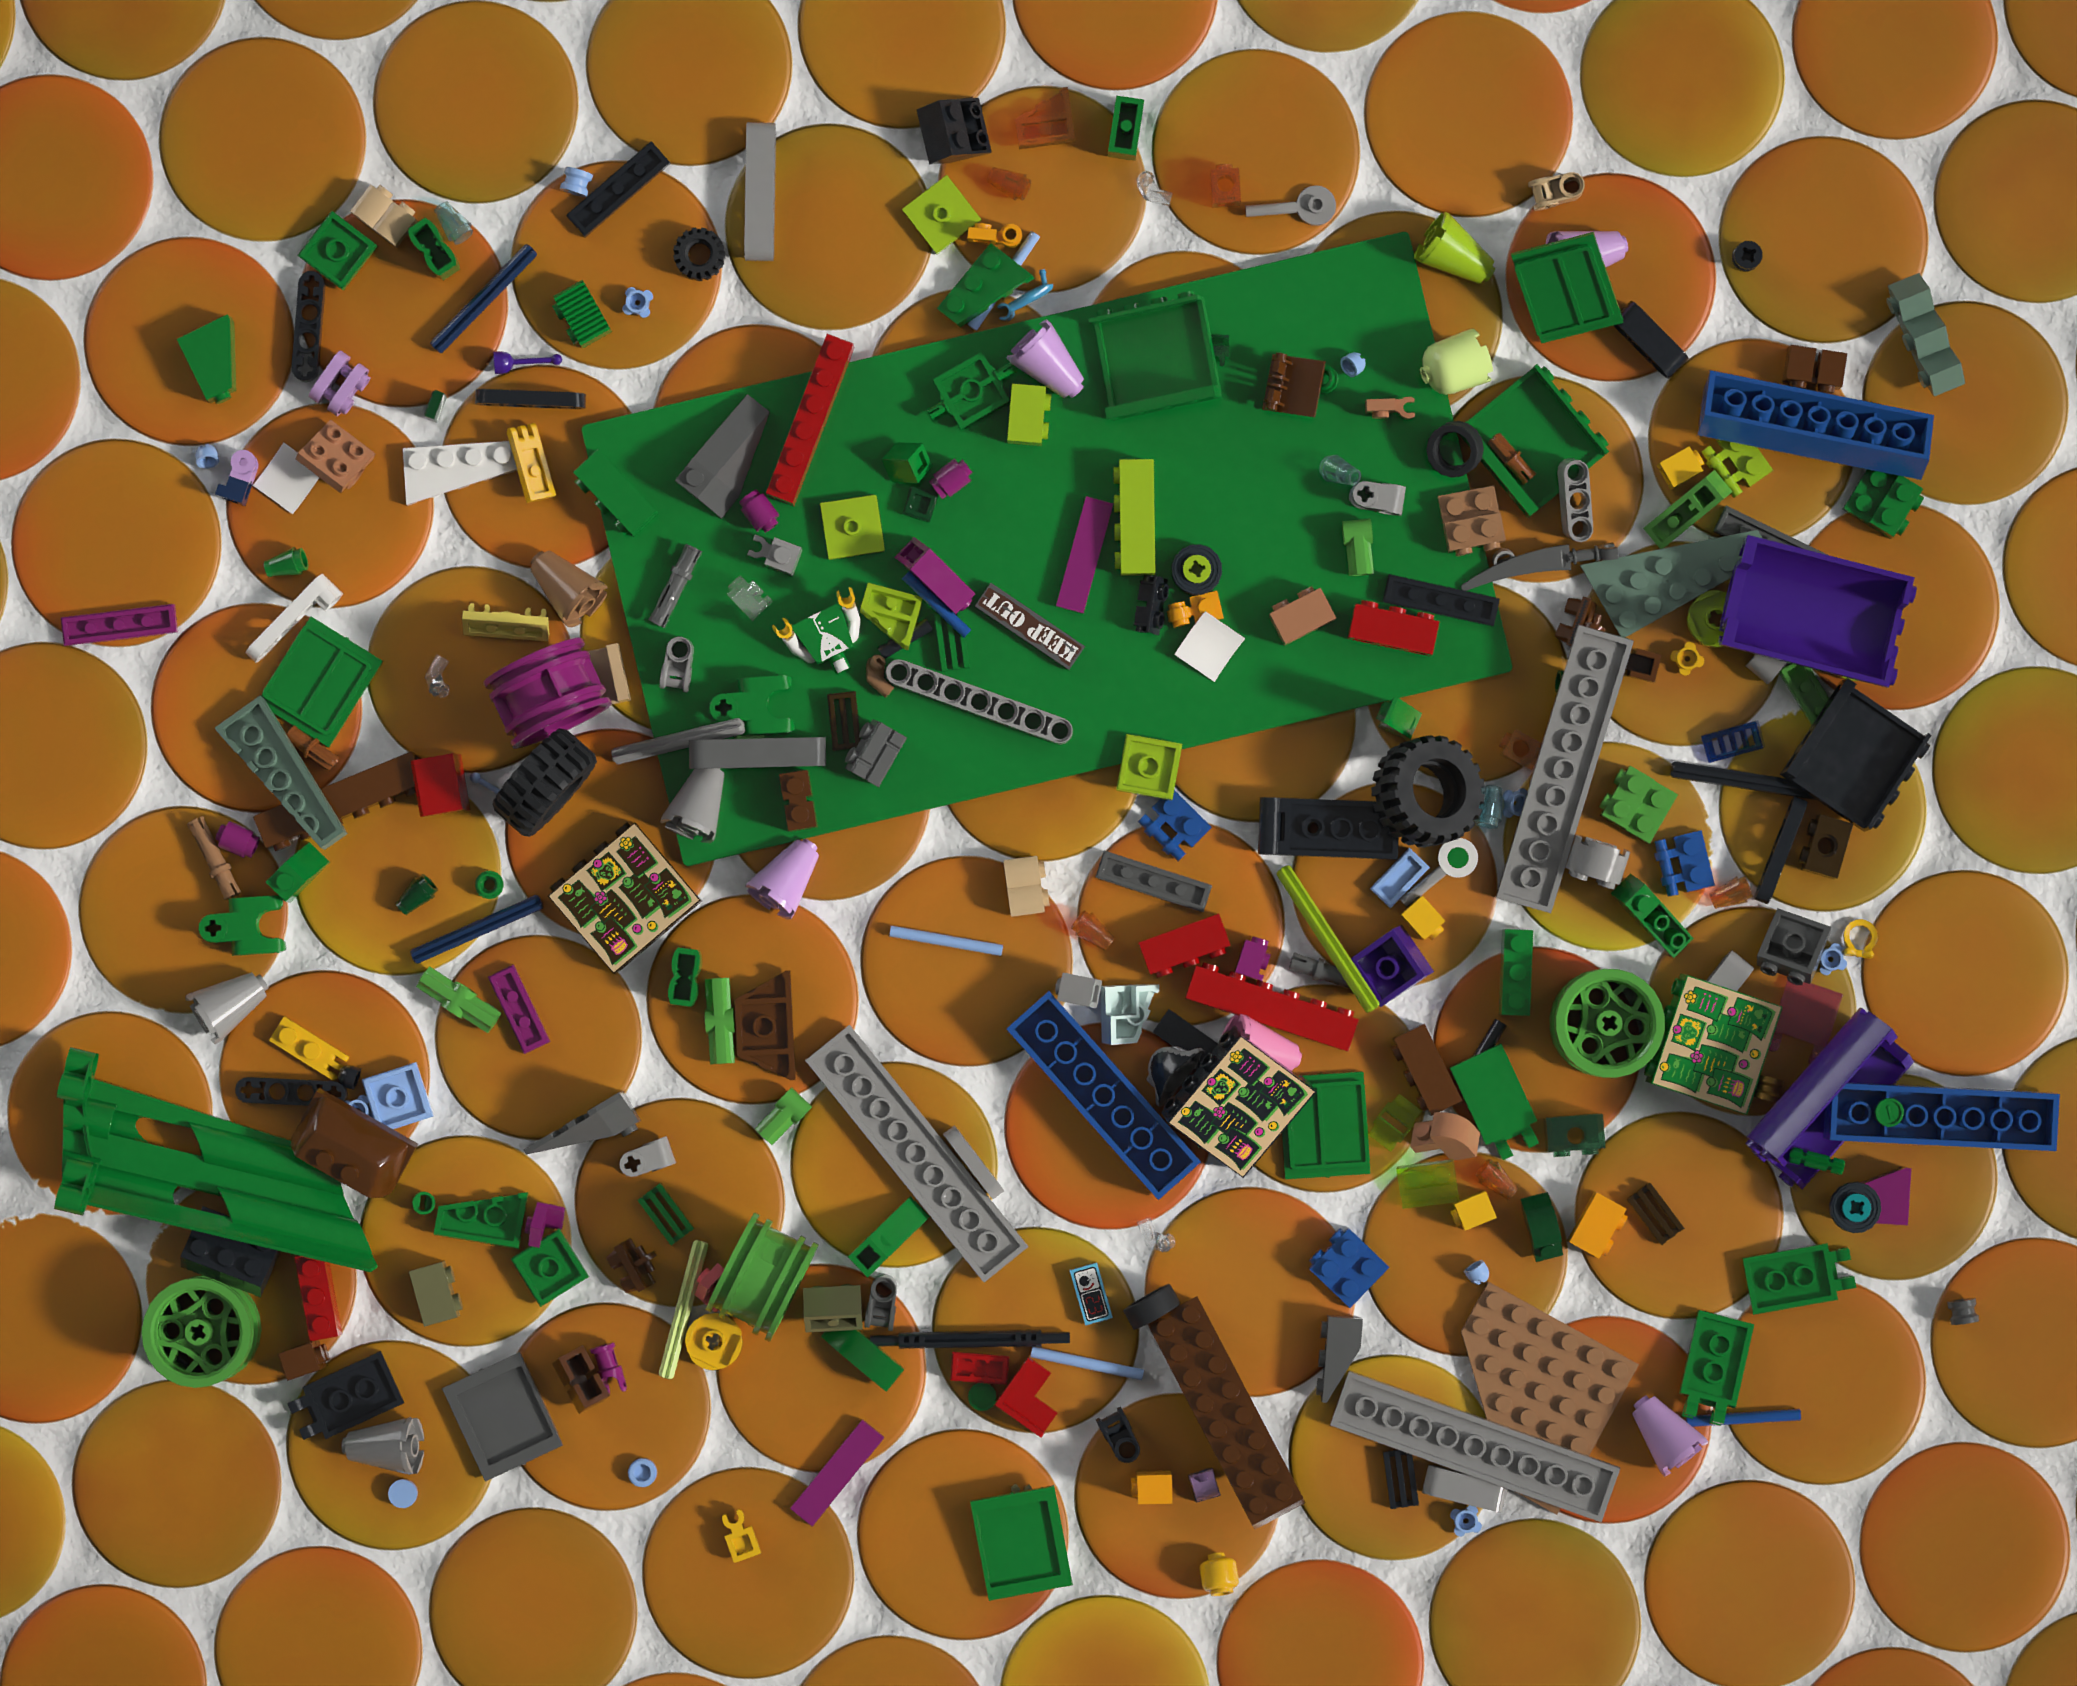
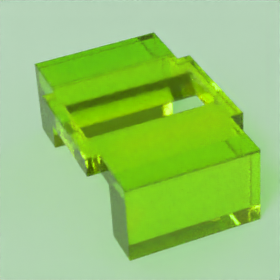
M1398 1093L1391 1103L1388 1102L1373 1121L1375 1125L1368 1135L1391 1152L1397 1142H1402L1414 1126V1123H1416L1414 1122L1415 1118L1422 1111ZM1385 1111L1407 1127L1404 1134L1381 1117Z

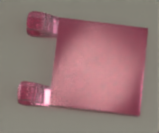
M1787 980L1779 1004L1783 1008L1769 1051L1775 1052L1779 1049L1782 1035L1785 1034L1814 1044L1808 1063L1811 1064L1828 1043L1843 994L1812 983L1804 982L1803 985H1795Z

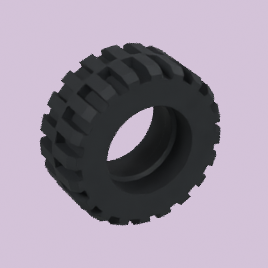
M557 729L525 758L504 783L493 800L494 811L522 836H533L563 808L588 778L597 763L595 754L567 729Z
M1428 735L1400 743V745L1387 751V756L1381 758L1378 763V767L1381 769L1375 771L1373 775V781L1376 782V786L1371 787L1372 796L1376 797V804H1373L1375 812H1380L1382 816L1379 821L1383 827H1390L1389 833L1394 838L1402 837V843L1407 845L1415 844L1417 847L1425 848L1457 840L1475 826L1473 820L1479 819L1482 813L1479 805L1484 804L1485 794H1481V788L1485 787L1484 779L1479 777L1478 772L1481 769L1478 763L1474 764L1471 760L1473 755L1468 750L1462 751L1460 743L1455 740L1449 741L1444 736L1434 737ZM1420 766L1431 770L1442 785L1443 804L1436 817L1424 812L1414 796L1413 780Z

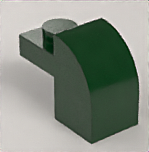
M1548 1192L1520 1199L1535 1261L1540 1262L1563 1256L1561 1233Z

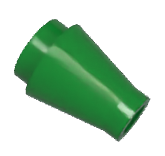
M293 547L272 559L264 561V569L268 577L300 575L303 571L308 570V559L302 548L296 549Z

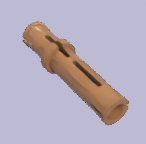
M204 816L192 820L187 826L190 828L211 870L209 874L212 879L215 878L224 896V900L239 895L241 890L230 871L232 867L223 858L205 822Z

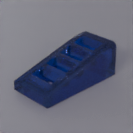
M1758 720L1701 736L1708 763L1765 748ZM1751 728L1755 744H1749L1746 729ZM1735 732L1740 733L1743 748H1738ZM1724 735H1728L1732 751L1727 752L1723 738ZM1713 738H1717L1721 754L1716 755L1712 742Z

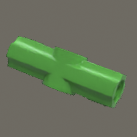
M431 966L424 972L416 986L430 997L439 1001L446 1010L461 1019L465 1018L486 1033L490 1032L501 1015L498 1009L478 998L477 994L458 981H452Z
M730 978L705 979L707 1009H705L706 1035L709 1038L710 1064L735 1063L733 1040L735 1015L734 1008L731 1007Z

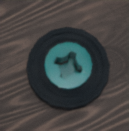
M1848 1182L1838 1187L1832 1194L1829 1203L1830 1216L1834 1223L1842 1230L1851 1233H1862L1871 1229L1879 1220L1881 1200L1876 1191L1869 1185L1860 1182Z

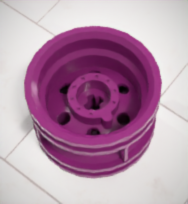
M582 638L565 640L538 650L503 667L483 682L486 689L493 690L489 697L494 702L507 736H514V739L511 741L513 749L541 742L559 728L570 730L592 719L612 705L609 697L603 698L602 696L606 689L601 684L593 667L589 652L581 650L585 645Z

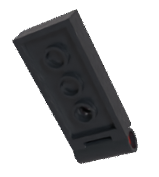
M1260 797L1259 855L1397 860L1399 838H1394L1389 833L1390 827H1383L1379 821L1382 816L1380 812H1375L1373 804H1376V801ZM1309 823H1315L1318 826L1316 833L1308 831L1307 826Z

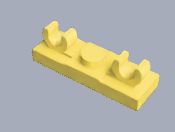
M471 603L468 611H463V635L535 641L549 640V619L546 609L541 610L540 616H531V608L525 610V615L508 611L490 613V606L485 604L483 612H475L474 603Z

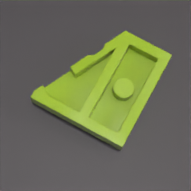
M868 583L860 613L903 649L909 650L923 599L920 596Z

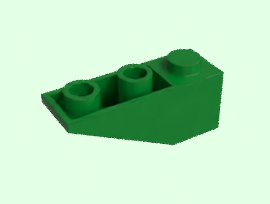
M1394 696L1390 701L1386 700L1382 703L1376 719L1380 721L1379 728L1409 741L1422 713Z
M1631 873L1610 893L1673 958L1694 939L1647 885Z
M910 1196L848 1258L868 1278L930 1216Z

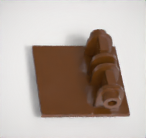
M1284 353L1273 354L1262 410L1315 417L1326 361L1291 357Z

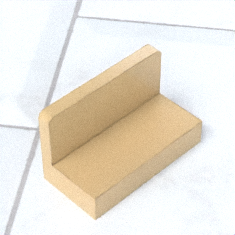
M616 643L606 645V648L588 651L599 680L606 689V692L602 695L603 698L609 697L612 704L631 701L620 645Z

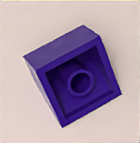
M1403 925L1392 929L1351 958L1379 1001L1380 1007L1409 990L1434 972Z

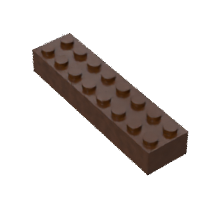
M1196 1296L1147 1324L1253 1528L1257 1529L1305 1504L1303 1496L1199 1298Z

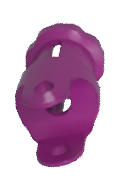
M614 1342L590 1349V1353L595 1356L599 1369L597 1373L609 1394L610 1388L607 1381L609 1377L617 1379L622 1392H625L627 1389L622 1366L618 1365L613 1350L615 1347Z

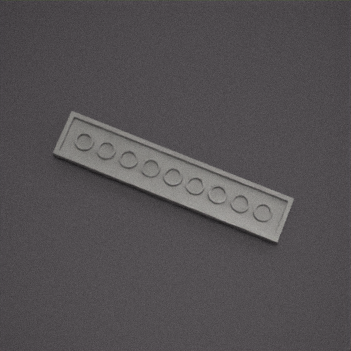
M1578 624L1496 898L1547 913L1552 912L1633 646V640Z
M851 1025L847 1026L805 1060L983 1282H986L1028 1248L1025 1241Z
M1350 1370L1330 1424L1336 1428L1598 1522H1602L1620 1471V1467Z

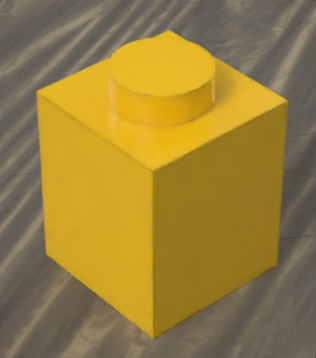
M1689 446L1660 462L1657 467L1668 487L1672 490L1703 472L1701 466L1704 465V462L1698 451H1692Z
M1420 896L1400 914L1421 940H1425L1428 937L1432 941L1444 930L1441 925L1445 920L1424 896Z
M1484 1190L1452 1203L1454 1210L1450 1211L1456 1227L1461 1225L1465 1231L1497 1218L1487 1192Z

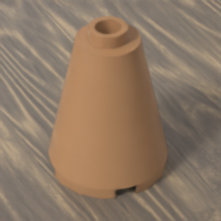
M541 551L531 561L532 574L567 627L572 628L581 624L582 621L579 618L584 614L590 617L607 596V592L604 589L608 588L602 581L552 551Z

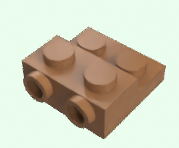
M1494 486L1437 497L1448 553L1455 552L1456 556L1473 553L1472 548L1483 546L1484 551L1501 548L1500 543L1505 542L1506 538Z

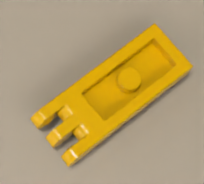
M528 424L527 428L525 425L518 426L517 431L515 427L508 428L507 435L526 503L556 496L536 424Z
M286 1016L282 1018L269 1039L273 1044L333 1081L336 1080L337 1075L328 1070L330 1066L338 1071L344 1067L336 1062L335 1058L339 1057L346 1062L349 1059L348 1055Z

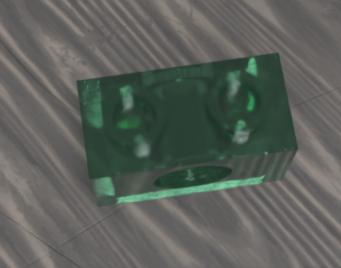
M1602 1113L1543 1117L1546 1152H1553V1157L1570 1156V1151L1581 1150L1582 1155L1599 1154V1148H1606ZM1573 1127L1579 1128L1582 1132V1138L1576 1144L1570 1143L1567 1138L1568 1131Z

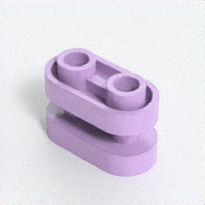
M341 350L330 361L309 393V398L317 403H320L324 398L329 400L330 403L327 410L336 416H339L341 413L344 415L348 413L354 404L352 397L357 390L363 391L370 381L368 376L369 369L360 363L354 369L349 367L348 363L351 357ZM340 375H343L346 380L336 392L331 389Z

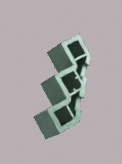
M1920 273L1888 285L1890 297L1887 298V304L1891 313L1896 315L1904 334L1902 335L1903 343L1906 349L1912 353L1919 370L1917 374L1922 387H1928L1935 397L1964 385L1965 379L1962 364L1950 348L1946 325L1936 313L1931 290Z

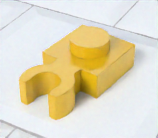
M741 1509L736 1510L739 1519L735 1523L728 1520L727 1514L722 1515L723 1524L731 1529L732 1532L724 1537L734 1563L761 1554L753 1527H743L744 1513Z

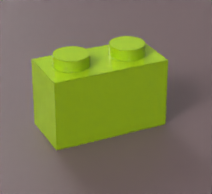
M1012 384L1008 443L1042 446V439H1048L1049 422H1044V411H1050L1051 394H1046V386Z

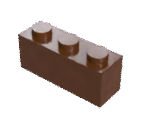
M1421 1024L1392 1038L1394 1045L1390 1046L1397 1061L1403 1060L1407 1068L1403 1074L1410 1087L1416 1086L1420 1095L1416 1097V1100L1423 1113L1428 1111L1429 1115L1432 1116L1434 1113L1441 1112L1462 1101L1425 1024Z

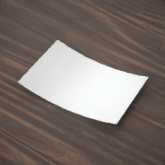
M283 442L253 486L293 514L320 477L296 460L298 452Z
M1205 611L1174 655L1215 682L1245 638Z

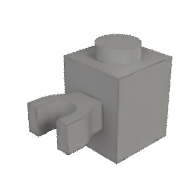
M755 535L753 540L760 542L762 549L759 552L749 550L747 555L753 558L764 557L766 558L764 563L766 567L793 577L802 548L775 537L772 545H770L764 538Z
M1062 973V978L1057 980L1055 993L1058 995L1057 1001L1097 1009L1102 980Z

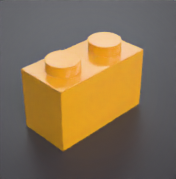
M1594 1191L1570 1233L1567 1242L1598 1259L1602 1254L1606 1256L1614 1243L1611 1240L1614 1231H1620L1628 1216L1624 1214L1627 1209Z
M1171 1470L1136 1471V1478H1131L1132 1497H1137L1138 1504H1172Z

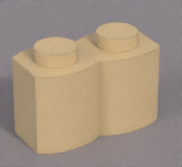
M370 184L350 212L398 248L408 235V228L418 222L413 217L415 211L404 202H401L400 205L390 199L393 194L380 184L377 188Z
M1037 856L1003 860L1011 917L1045 912L1044 906H1050L1048 889L1042 890L1040 878H1046L1044 861H1038Z

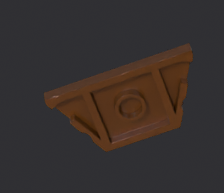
M791 970L735 999L737 1057L789 1080H796Z

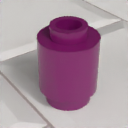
M954 458L934 473V478L929 482L940 497L944 499L948 495L951 497L972 480L969 475L973 472L963 459L957 462Z
M757 489L739 502L742 506L741 511L757 532L763 530L766 533L778 524L776 519L780 516L765 494H760Z
M229 821L227 825L222 824L215 840L219 841V848L242 858L245 856L252 858L258 847L260 837L256 836L254 831Z

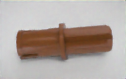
M1497 433L1488 441V445L1503 461V466L1509 468L1521 482V485L1528 482L1527 477L1521 471H1524L1530 479L1536 475V472L1520 456L1521 452H1517L1501 433Z
M295 725L287 732L286 735L293 746L304 753L303 757H310L326 770H331L335 767L338 757L319 744V739H312Z

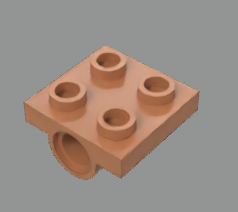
M330 420L298 452L296 460L341 493L345 488L350 489L356 483L365 467L373 460L375 453Z

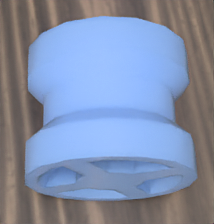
M566 167L564 171L566 178L561 183L560 190L576 196L587 197V184L592 181L593 175L580 169Z

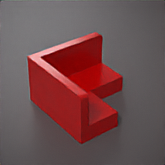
M1028 1356L1000 1394L995 1405L1042 1438L1045 1430L1058 1412L1035 1396L1051 1372Z

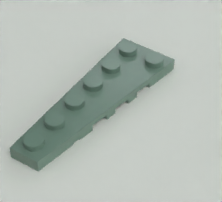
M257 697L215 727L221 737L263 781L264 785L279 799L286 810L296 818V821L320 848L326 850L348 834L263 697Z

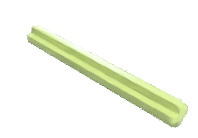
M695 1240L692 1244L659 1370V1376L666 1379L674 1377L695 1292L698 1287L696 1280L702 1272L708 1249V1243Z

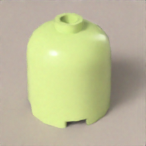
M1468 329L1428 346L1423 355V367L1420 368L1423 381L1426 384L1429 383L1436 392L1443 395L1453 394L1490 382L1491 378L1488 376V373L1493 372L1491 357L1487 346H1480L1476 337L1480 336L1475 329Z

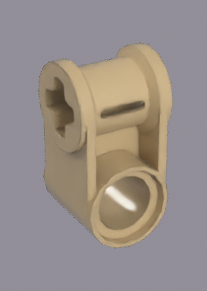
M1569 172L1528 182V186L1533 190L1536 202L1534 210H1544L1577 200L1582 195L1585 187L1582 176L1575 172ZM1568 180L1576 181L1579 185V190L1576 193L1570 194L1565 191L1563 184Z

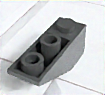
M1327 1315V1321L1321 1322L1320 1338H1325V1350H1319L1318 1367H1323V1378H1317L1316 1395L1321 1396L1323 1403H1327L1361 1348L1363 1319L1360 1317Z

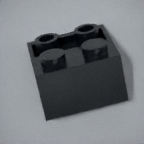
M979 98L938 100L916 109L929 165L952 163L992 153Z

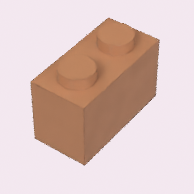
M1311 586L1297 594L1299 599L1291 603L1286 599L1272 606L1274 612L1270 613L1269 617L1284 646L1336 619L1321 588L1314 591Z

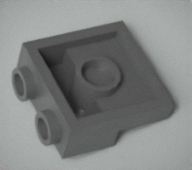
M1777 908L1757 954V966L1760 967L1763 973L1769 976H1775L1777 973L1787 976V980L1792 984L1803 985L1804 982L1811 984L1821 961V954L1831 933V927Z

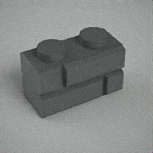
M872 719L871 723L867 722L862 727L859 737L862 739L856 748L852 747L845 758V762H847L845 769L879 787L907 738L883 723Z

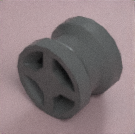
M1976 1298L1947 1302L1948 1308L1952 1311L1951 1325L1969 1324L1979 1321V1315L1975 1313L1974 1309L1977 1304Z

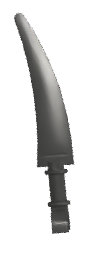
M1611 542L1600 546L1594 545L1590 549L1576 551L1574 548L1570 551L1569 544L1534 550L1490 567L1462 584L1461 589L1467 591L1490 582L1517 575L1571 570L1572 562L1576 565L1579 561L1593 559L1595 561L1601 559L1615 560L1618 559V548Z

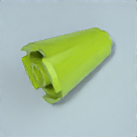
M1447 212L1441 213L1432 222L1424 234L1426 236L1424 246L1419 243L1414 254V259L1419 263L1480 284L1483 280L1487 282L1495 272L1493 258Z

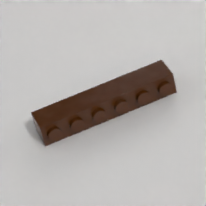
M410 751L323 787L320 790L340 822L344 824L342 819L353 815L354 819L370 813L368 808L378 804L380 808L389 806L396 802L395 797L404 793L406 797L416 795L411 761L417 760L414 752ZM283 805L253 816L265 848H274L275 852L291 846L290 840L300 837L301 841L311 838L296 821V818Z

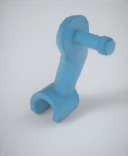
M1045 269L1039 270L1041 286L1026 292L1009 304L1001 303L997 306L999 309L1007 307L1009 310L1007 316L1000 317L999 319L1003 321L1012 320L1016 310L1043 297L1053 289V284H1047Z

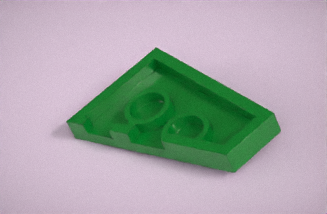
M990 243L937 309L961 328L988 310L991 304L1002 297L1006 298L1014 293V289L1023 283H1029L1035 278Z
M524 1192L504 1197L499 1196L479 1201L438 1206L434 1236L519 1249L529 1193Z

